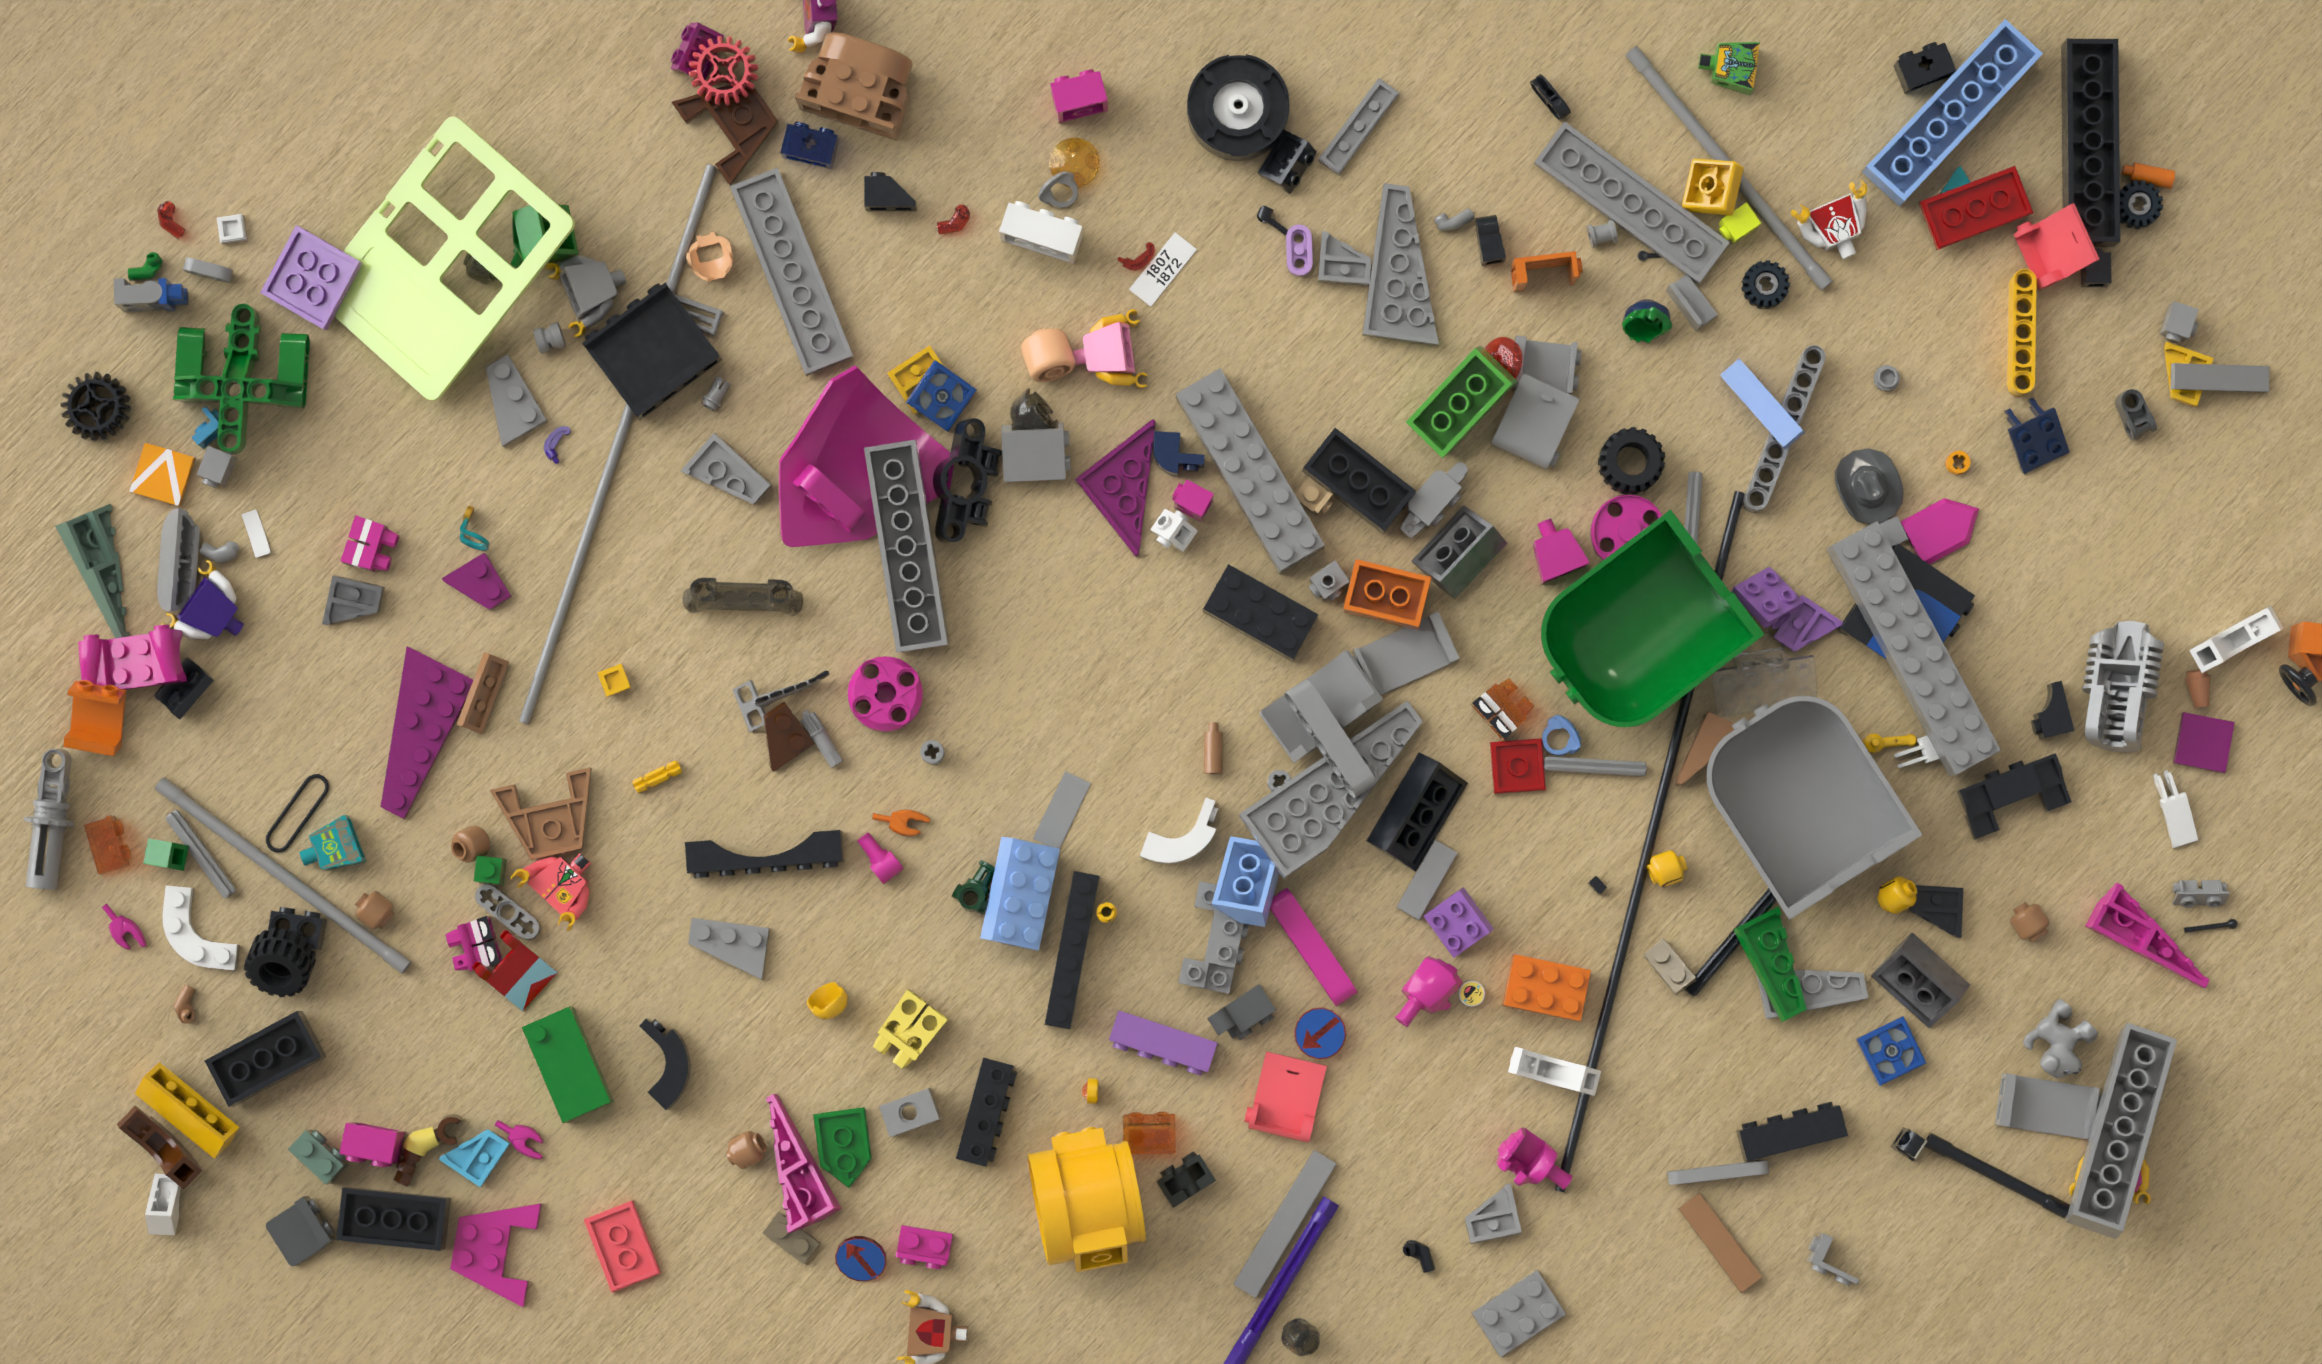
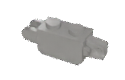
M1463 462L1456 463L1447 474L1444 471H1435L1409 500L1407 504V512L1409 514L1400 527L1402 533L1412 539L1424 527L1427 529L1431 524L1435 527L1445 516L1442 511L1446 506L1449 505L1452 508L1461 498L1459 491L1462 487L1459 484L1468 473L1467 466Z

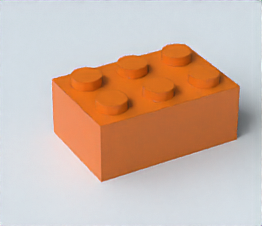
M1356 559L1343 608L1344 613L1419 631L1431 585V577Z
M1513 954L1502 1006L1579 1022L1582 1018L1591 970Z

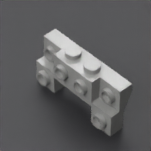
M1199 881L1194 907L1214 911L1204 962L1184 958L1179 984L1229 994L1235 964H1241L1244 949L1239 948L1241 938L1246 939L1249 924L1240 923L1213 907L1212 901L1217 885Z

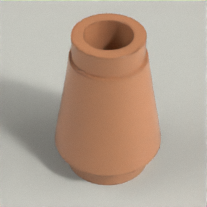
M2200 669L2187 671L2185 682L2194 708L2209 706L2211 675H2208L2207 671L2202 673Z

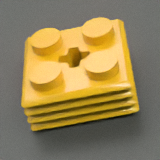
M1694 158L1690 167L1682 207L1689 212L1733 215L1744 167L1735 161Z

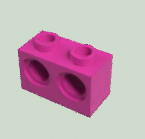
M1186 479L1184 485L1178 484L1172 495V500H1174L1175 509L1202 522L1213 502L1214 494Z

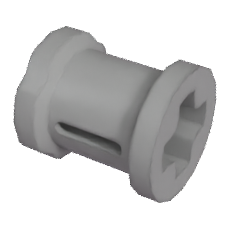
M1608 220V223L1594 227L1587 225L1588 237L1592 248L1596 247L1599 243L1607 241L1618 242L1613 220Z
M929 740L921 746L920 753L925 762L935 765L942 761L945 752L939 742ZM930 746L940 751L936 753L937 758L935 759L926 756Z
M1284 770L1273 771L1268 777V788L1273 792L1280 787L1277 786L1275 788L1273 786L1275 782L1274 776L1278 778L1285 777V784L1291 779L1289 774Z

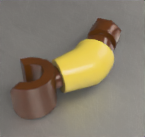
M455 1114L447 1115L440 1121L437 1129L429 1127L412 1132L402 1145L404 1148L402 1156L404 1158L403 1160L399 1159L396 1166L398 1170L393 1180L408 1187L417 1168L415 1163L419 1162L421 1157L425 1156L429 1150L440 1145L439 1141L449 1145L457 1144L456 1136H448L445 1133L444 1127L448 1123L459 1124L463 1118Z

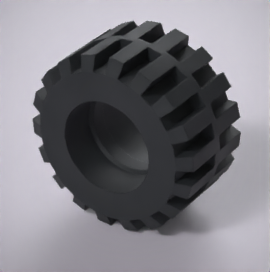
M1631 427L1630 429H1621L1619 432L1612 434L1605 442L1599 453V472L1605 478L1604 482L1612 486V490L1622 491L1621 494L1627 495L1632 493V495L1648 490L1660 478L1665 466V452H1662V444L1655 440V435H1649L1645 429L1637 430L1636 427ZM1625 447L1639 449L1646 458L1644 471L1639 475L1624 473L1617 464V455L1620 450Z
M270 928V931L264 930L255 937L244 964L245 975L247 979H251L250 983L253 986L259 987V991H265L268 995H278L279 997H285V995L289 997L295 996V993L302 992L303 988L306 987L315 965L316 953L312 950L313 946L311 943L306 942L307 939L305 937L298 936L297 932L294 931L289 932L284 928H281V930L276 928Z

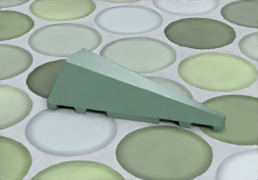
M111 504L58 524L55 527L114 637H129V632H126L124 622L126 607H122L121 600L123 585L118 552H115L113 536L116 533L115 527L111 525L110 513L113 510Z

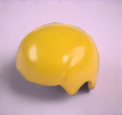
M831 982L816 989L809 996L806 1003L817 1018L823 1020L833 1019L839 1016L846 1008L848 995L843 987H839L836 982Z

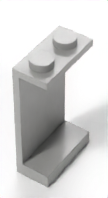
M1439 612L1423 619L1419 631L1405 627L1361 648L1357 647L1352 651L1354 654L1353 658L1380 695L1460 659Z
M2002 1073L1995 1125L2089 1139L2102 1094H2099V1088Z

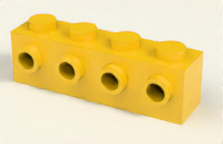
M160 1062L143 1077L135 1092V1095L214 1159L231 1144L240 1128Z

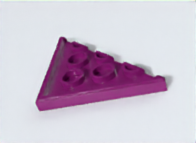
M1154 419L1075 479L1135 557L1139 556L1155 431Z

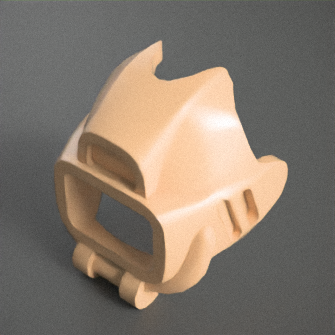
M715 231L710 232L709 235L696 236L697 241L690 246L686 254L692 271L699 278L707 282L726 277L733 263L732 247L729 240L722 236H716ZM720 243L724 254L722 258L703 263L699 261L697 253L699 248Z

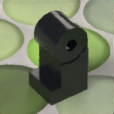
M1491 215L1475 218L1481 266L1504 262L1506 255L1499 232L1497 216Z

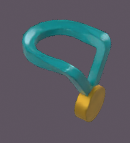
M468 505L463 517V523L460 526V541L462 544L473 549L485 551L489 548V541L479 534L466 530L474 512V507ZM464 535L476 538L480 540L483 544H479L469 539L464 538Z

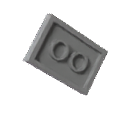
M1535 1270L1471 1312L1500 1357L1566 1315L1538 1270Z

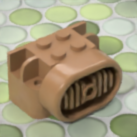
M830 32L824 38L818 58L811 61L807 72H805L800 93L796 92L795 99L799 109L897 141L909 105L906 84L913 63L907 56L888 47L851 35Z

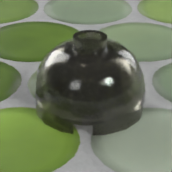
M1029 388L1013 401L1010 408L1012 430L1058 429L1059 422L1057 419L1053 421L1049 414H1052L1053 411L1047 402L1035 391L1030 394Z

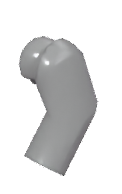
M1467 208L1448 219L1447 214L1442 213L1434 221L1438 225L1437 228L1444 232L1464 226L1474 219V214Z
M229 541L226 545L215 548L205 542L199 553L216 563H225L237 556L239 546L237 543Z

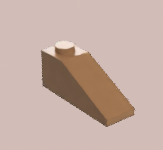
M1710 712L1704 715L1676 778L1675 785H1682L1709 762L1710 756L1717 744L1734 730L1731 726L1734 723Z

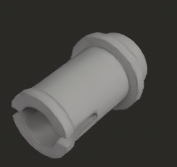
M720 377L715 378L708 394L702 397L704 400L702 405L712 411H716L717 408L721 407L720 402L731 386L730 383L725 381L719 390L718 388L723 381Z

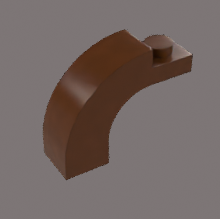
M134 1106L117 1123L118 1128L142 1146L158 1162L165 1175L182 1189H185L201 1173V1167L181 1142L155 1118L149 1117L137 1106Z

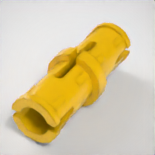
M1105 902V904L1098 906L1096 911L1097 917L1104 923L1112 922L1117 916V909L1112 903ZM1105 908L1112 911L1108 917L1102 915V911Z

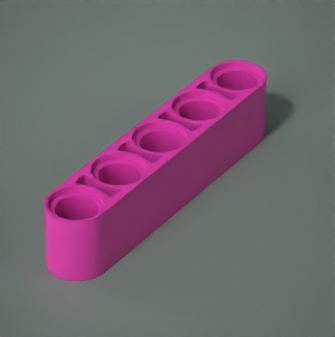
M1286 887L1274 895L1270 910L1334 1005L1337 1007L1357 994L1356 988L1290 890Z

